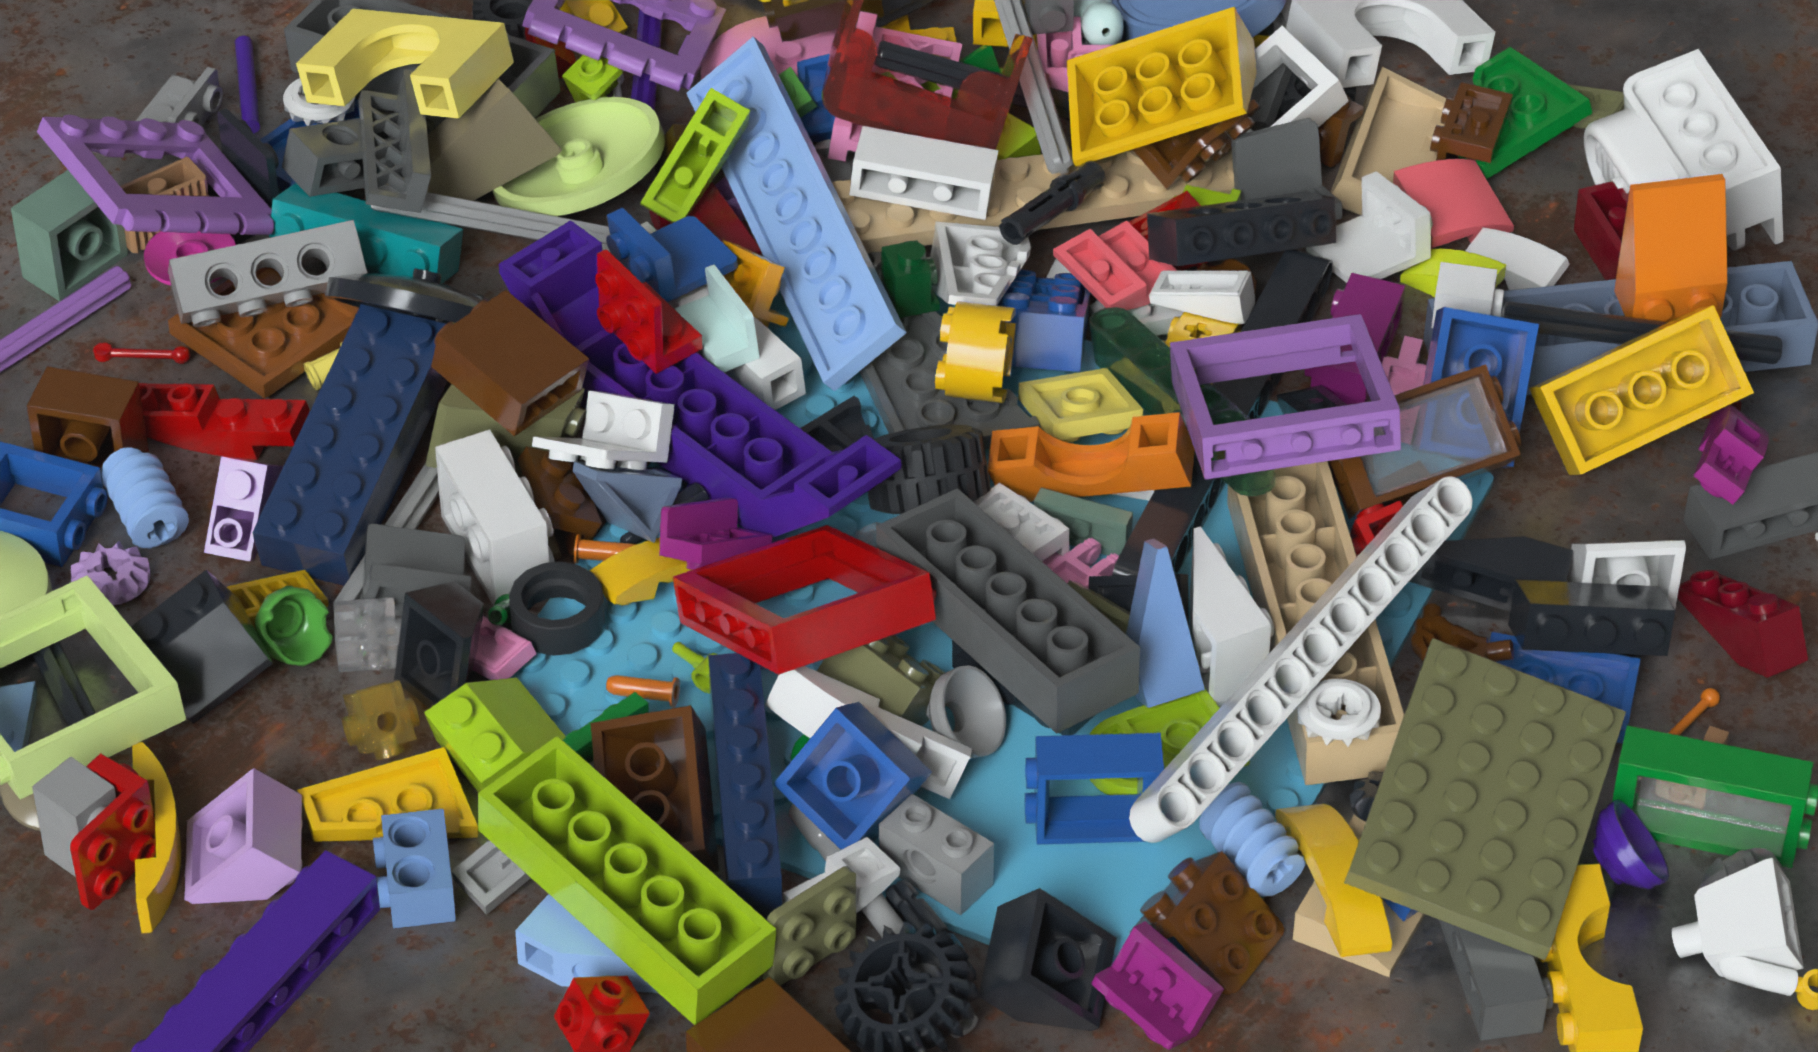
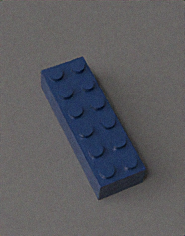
M360 305L252 532L262 566L290 573L305 570L311 578L345 586L365 555L368 526L370 524H382L448 381L431 367L436 346L434 340L440 329L446 325L445 323L368 305Z

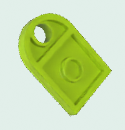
M1205 688L1203 691L1150 708L1142 705L1109 717L1096 725L1089 735L1161 733L1165 769L1220 708ZM1250 760L1244 765V767L1250 765ZM1138 778L1090 779L1093 785L1106 795L1137 794Z

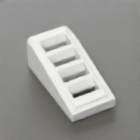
M1161 271L1149 294L1151 304L1234 324H1245L1255 305L1251 272Z

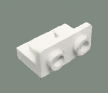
M998 483L987 494L973 501L1039 560L1043 561L1055 552L1062 556L1069 552V528L1059 519L1051 517L1030 503L1024 496L1016 494L1003 484Z

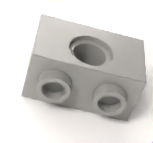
M911 794L879 824V848L900 867V875L898 877L910 882L912 886L957 914L962 915L993 885L994 843L914 794Z

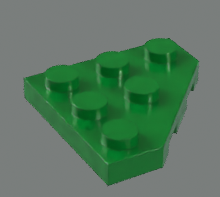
M1512 47L1507 48L1476 67L1474 71V85L1513 94L1511 108L1491 163L1480 160L1475 161L1486 179L1501 172L1505 167L1529 152L1536 150L1545 142L1592 114L1590 99ZM1458 155L1459 159H1467L1463 156Z

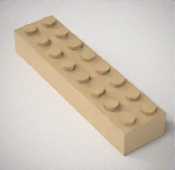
M1328 461L1228 476L1227 505L1253 599L1259 608H1265L1268 611L1274 625V635L1270 637L1269 653L1357 558ZM1374 620L1320 681L1347 679L1368 687L1380 702L1379 727L1371 729L1368 740L1354 738L1349 747L1342 740H1333L1326 746L1322 736L1308 737L1305 726L1298 723V709L1296 707L1287 717L1305 785L1368 778L1371 771L1381 773L1385 770L1404 717V712L1376 620ZM1342 705L1341 710H1338L1335 715H1331V718L1340 720L1342 715H1347L1345 711L1346 705Z

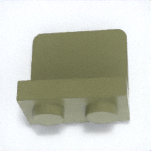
M848 866L838 869L769 914L767 921L776 928L773 966L760 976L763 980L770 977L781 986L791 979H798L811 966L831 953H838L844 950L856 938V873Z

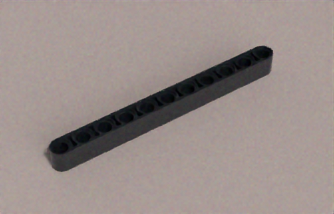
M1294 249L1285 250L1241 332L1311 322L1328 290L1333 271V261ZM1284 372L1214 382L1204 399L1213 425L1260 418ZM1225 450L1213 452L1211 461L1225 459ZM1194 451L1191 487L1154 491L1116 561L1112 576L1138 575L1144 541L1153 538L1167 546L1174 574H1178L1193 546L1194 528L1203 527L1228 480V476L1205 480L1196 452Z

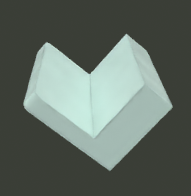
M714 264L706 267L705 273L709 295L677 307L675 310L702 335L703 349L699 352L703 358L722 372H726L760 358L754 317Z

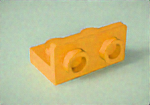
M723 240V243L737 256L738 261L737 269L723 275L724 278L752 312L753 316L768 328L769 323L772 322L786 327L789 318L770 308L773 298L779 292L781 277L785 267L738 244Z

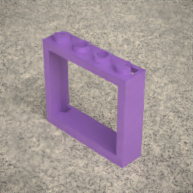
M1361 314L1170 343L1172 384L1205 480L1401 450L1400 408ZM1351 344L1353 350L1340 352V346ZM1355 361L1371 402L1213 425L1200 385ZM1382 427L1384 435L1374 436V428ZM1225 450V459L1211 461L1213 452Z

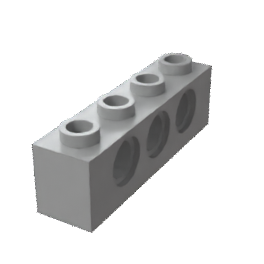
M354 220L169 260L168 274L181 324L193 322L194 327L215 324L221 321V315L239 312L240 317L258 315L267 311L266 305L285 302L286 307L304 305L313 300L312 295L326 292L329 277L367 274ZM307 258H318L324 262L327 271L318 276L310 275L303 269L302 262ZM264 267L273 268L280 274L281 281L272 286L264 285L257 279L256 272ZM224 277L233 282L236 290L230 295L221 296L213 292L209 283L215 278Z

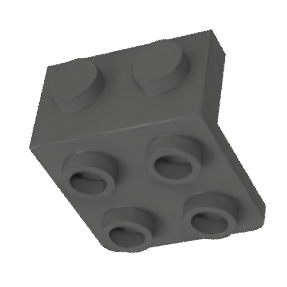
M1304 118L1240 134L1238 138L1232 140L1234 187L1237 190H1241V200L1304 191L1335 197L1322 186L1318 124L1311 118ZM1335 197L1336 220L1342 218V203L1337 197Z

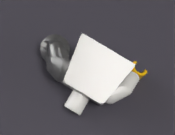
M1763 848L1741 850L1725 860L1718 857L1707 869L1701 885L1694 895L1698 921L1672 928V939L1677 954L1680 958L1703 953L1705 959L1716 973L1727 980L1791 996L1796 992L1797 1000L1803 1007L1810 1010H1818V993L1809 988V986L1818 988V969L1808 971L1804 977L1798 976L1796 971L1803 969L1804 966L1790 881L1785 875L1784 868L1772 852Z

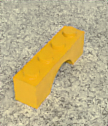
M1600 864L1577 865L1551 949L1545 960L1538 959L1540 962H1547L1548 964L1547 978L1552 988L1553 1003L1558 1004L1560 1012L1557 1015V1034L1560 1045H1568L1570 1052H1639L1643 1025L1632 986L1612 981L1600 975L1587 964L1581 954L1584 948L1603 939L1605 936L1610 901Z

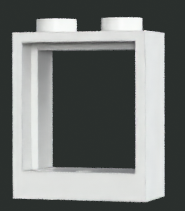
M1283 26L1255 49L1257 75L1254 87L1284 63L1312 90L1270 127L1304 118H1311L1319 127L1349 101L1339 79Z

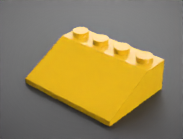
M1231 7L1067 60L1072 160L1075 166H1081L1087 161H1097L1247 114L1257 75L1254 40L1236 8Z

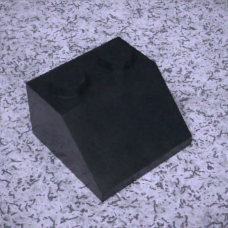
M207 569L131 626L177 681L185 716L193 724L273 664L239 598Z
M1038 888L997 906L978 996L1016 1021L1088 1031L1096 1030L1100 1026L1105 996L1091 982L1097 973L1111 967L1117 938L1041 888Z

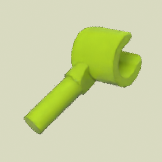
M676 642L672 647V651L695 668L691 673L693 683L701 691L710 694L708 656L705 658L702 655H698L681 642Z

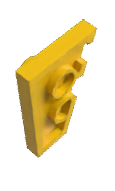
M445 747L297 790L302 795V813L314 842L373 840L375 837H383L381 815L443 808L447 839L478 838L477 822Z

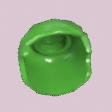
M285 586L267 595L255 618V630L268 654L275 660L286 664L304 667L320 660L333 640V636L329 633L326 626V616L329 610L308 589Z

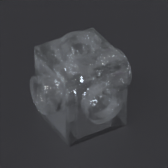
M394 598L334 602L335 644L339 672L394 669L396 667L402 617L396 618Z

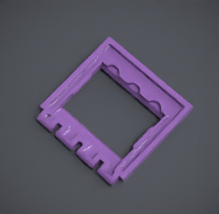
M533 0L522 24L523 27L529 28L528 34L556 45L559 41H563L566 43V49L598 61L602 56L608 59V65L639 77L643 73L651 75L650 81L678 92L681 87L690 90L726 12V9L717 6L712 0H610L618 4L634 5L641 9L644 14L660 20L670 19L676 21L684 29L691 31L690 35L686 36L676 55L561 11L560 9L565 0Z
M75 115L42 117L37 133L112 224L122 225L126 231L158 232L161 230L162 232L197 233L200 231L201 233L236 234L237 232L246 235L272 234L274 229V223L271 218L272 210L206 135L205 130L199 124L189 120L171 123L159 122L149 118H144L141 121H128L109 116L102 119H85ZM92 152L100 153L106 157L122 158L126 153L137 154L147 159H162L163 155H174L181 159L188 156L206 175L207 182L220 197L126 194Z

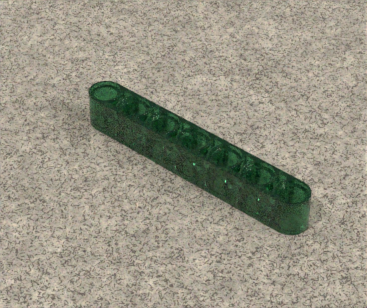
M1112 307L1095 312L1090 317L1089 325L1096 365L1100 369L1108 368L1130 395L1151 415L1180 412L1187 428L1172 384L1170 347L1129 311L1123 308ZM1210 383L1200 385L1213 425L1251 420ZM1225 450L1213 452L1211 461L1225 459ZM1275 469L1220 477L1235 492L1245 496L1266 494L1276 486Z

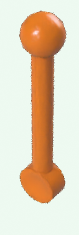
M1713 688L1703 690L1700 695L1701 700L1668 733L1680 736L1708 707L1712 708L1718 705L1720 701L1719 692Z

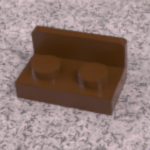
M1460 82L1455 98H1446L1441 116V124H1444V126L1436 125L1433 133L1430 151L1437 152L1436 161L1449 159L1451 153L1467 159L1491 163L1511 108L1513 94Z

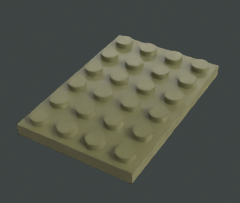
M1432 638L1344 883L1545 960L1555 937L1626 711Z

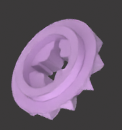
M119 541L112 548H104L98 543L94 553L81 552L79 562L71 565V582L88 575L112 605L123 604L136 598L146 589L150 581L148 558L141 557L137 547L124 549ZM112 567L117 572L115 574L116 580L113 581L111 576H108L103 569Z

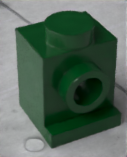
M918 240L882 247L881 282L899 318L940 310L939 300L931 286L937 284L936 266L932 257L926 258L925 247Z

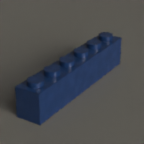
M738 653L708 655L710 704L726 885L767 920L769 914L782 905V876L761 666Z

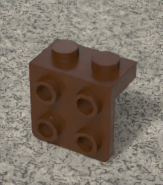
M1253 99L1249 103L1247 114L1132 150L1166 189L1181 178L1187 184L1207 167L1204 162L1209 161L1211 158L1214 162H1218L1232 150V139L1235 140L1240 134L1246 133L1255 124L1251 116L1260 105Z
M1223 851L1196 861L1189 857L1180 862L1169 873L1168 878L1171 882L1165 890L1156 893L1143 904L1140 909L1143 916L1136 925L1146 921L1166 939L1175 937L1197 965L1224 988L1222 994L1231 995L1240 990L1284 933V926L1253 888H1250L1247 880Z

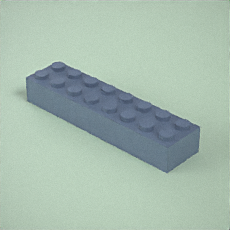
M1792 261L1728 267L1727 288L1720 318L1724 329L1777 336L1782 339V354L1777 363L1767 364L1739 360L1744 372L1811 365L1818 321ZM1616 279L1504 291L1502 309L1506 302L1511 301L1625 316L1614 292ZM1435 298L1428 299L1423 341L1428 355L1433 332L1431 327ZM1537 333L1526 395H1532L1529 388L1622 344Z

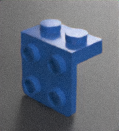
M624 208L607 215L610 235L606 237V242L610 253L641 283L647 282L666 302L677 299L707 284L705 268L714 264L722 275L728 274L738 267L737 256L694 216L684 217L653 233H649Z

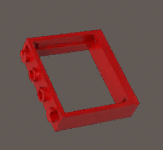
M829 525L673 576L681 624L778 675L936 620L934 608L936 590H933L931 587L929 572ZM828 578L858 592L787 618H782L755 604Z

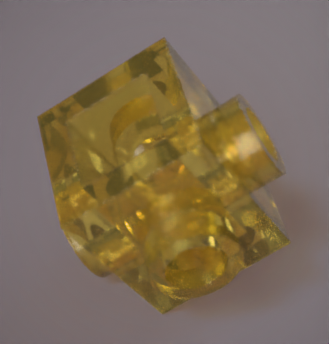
M390 680L343 694L348 716L342 717L344 733L349 745H357L359 753L369 754L374 752L375 759L381 760L404 753L403 743L417 739L414 728L420 726L417 708L411 697H404L400 680ZM380 714L383 715L385 720L381 730L377 725V718Z

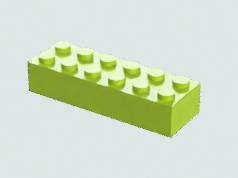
M558 736L554 737L478 793V831L693 1025L707 1018L773 966L776 928Z

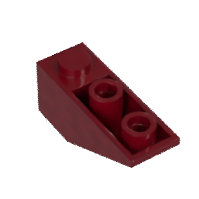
M1716 570L1698 571L1690 576V580L1679 585L1677 599L1739 666L1769 678L1808 661L1798 605L1778 598L1775 594L1766 593L1751 587L1745 582L1736 581L1721 575Z

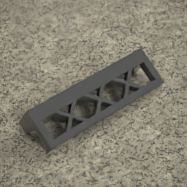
M404 69L397 95L361 90L359 112L366 204L421 213L431 178L426 115H421L410 77L413 71ZM374 108L395 111V113L384 116ZM384 132L394 140L387 142L377 134ZM387 158L396 166L389 168L379 160ZM389 184L398 192L380 190L378 187Z

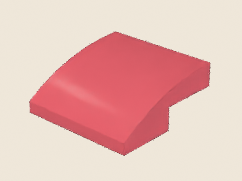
M1437 160L1394 171L1393 183L1430 212L1433 222L1431 249L1467 237L1471 243L1483 227L1508 233L1513 232V223L1475 160Z
M1127 220L1099 236L1091 229H1088L1053 249V256L1109 312L1131 310L1151 304L1149 294L1161 271H1177L1170 264L1149 260L1148 241Z

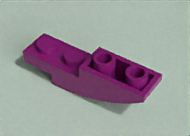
M1731 404L1713 412L1698 448L1703 453L1693 476L1699 480L1701 486L1709 494L1718 498L1723 497L1733 505L1745 492L1752 471L1764 458L1768 447L1769 433Z

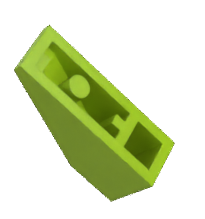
M710 88L640 202V205L671 223L687 217L720 171L748 126L750 110Z

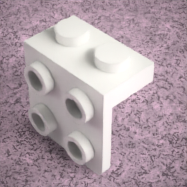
M1376 171L1362 177V215L1336 226V243L1306 247V251L1312 255L1332 260V272L1346 283L1351 273L1383 279L1431 258V229L1433 222L1430 212L1426 207L1417 203L1397 185L1391 183Z

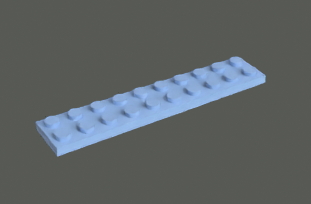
M752 37L687 92V96L695 112L710 88L750 110L749 124L722 166V169L763 256L785 267L779 290L823 383L833 391H836L907 332L764 45Z

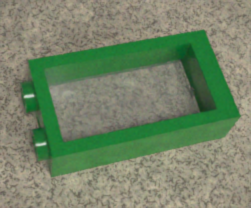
M1627 725L1612 802L1620 800L1628 805L1642 820L1655 841L1731 856L1741 850L1763 848L1772 852L1782 867L1792 868L1796 848L1807 850L1812 819L1803 818L1804 814L1813 816L1815 814L1818 784L1810 783L1813 762ZM1638 780H1639V781H1640L1639 793H1636V792H1637V786H1638Z

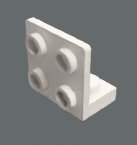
M588 391L583 438L533 436L532 446L549 449V458L554 460L578 462V455H580L581 460L586 461V466L615 469V462L617 460L618 467L646 470L647 462H667L674 404L602 391Z

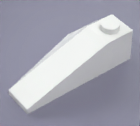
M935 221V232L931 250V257L934 260L938 278L937 284L931 285L935 294L948 304H956L957 301L997 306L1030 256L1031 246L1029 237L1025 238L1018 245H1012L1003 238L999 227Z

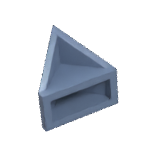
M574 461V474L605 520L610 524L655 543L660 532L661 509L663 506L673 505L681 488L682 478L659 468L647 467L646 470H635L615 465V469L586 466V462Z

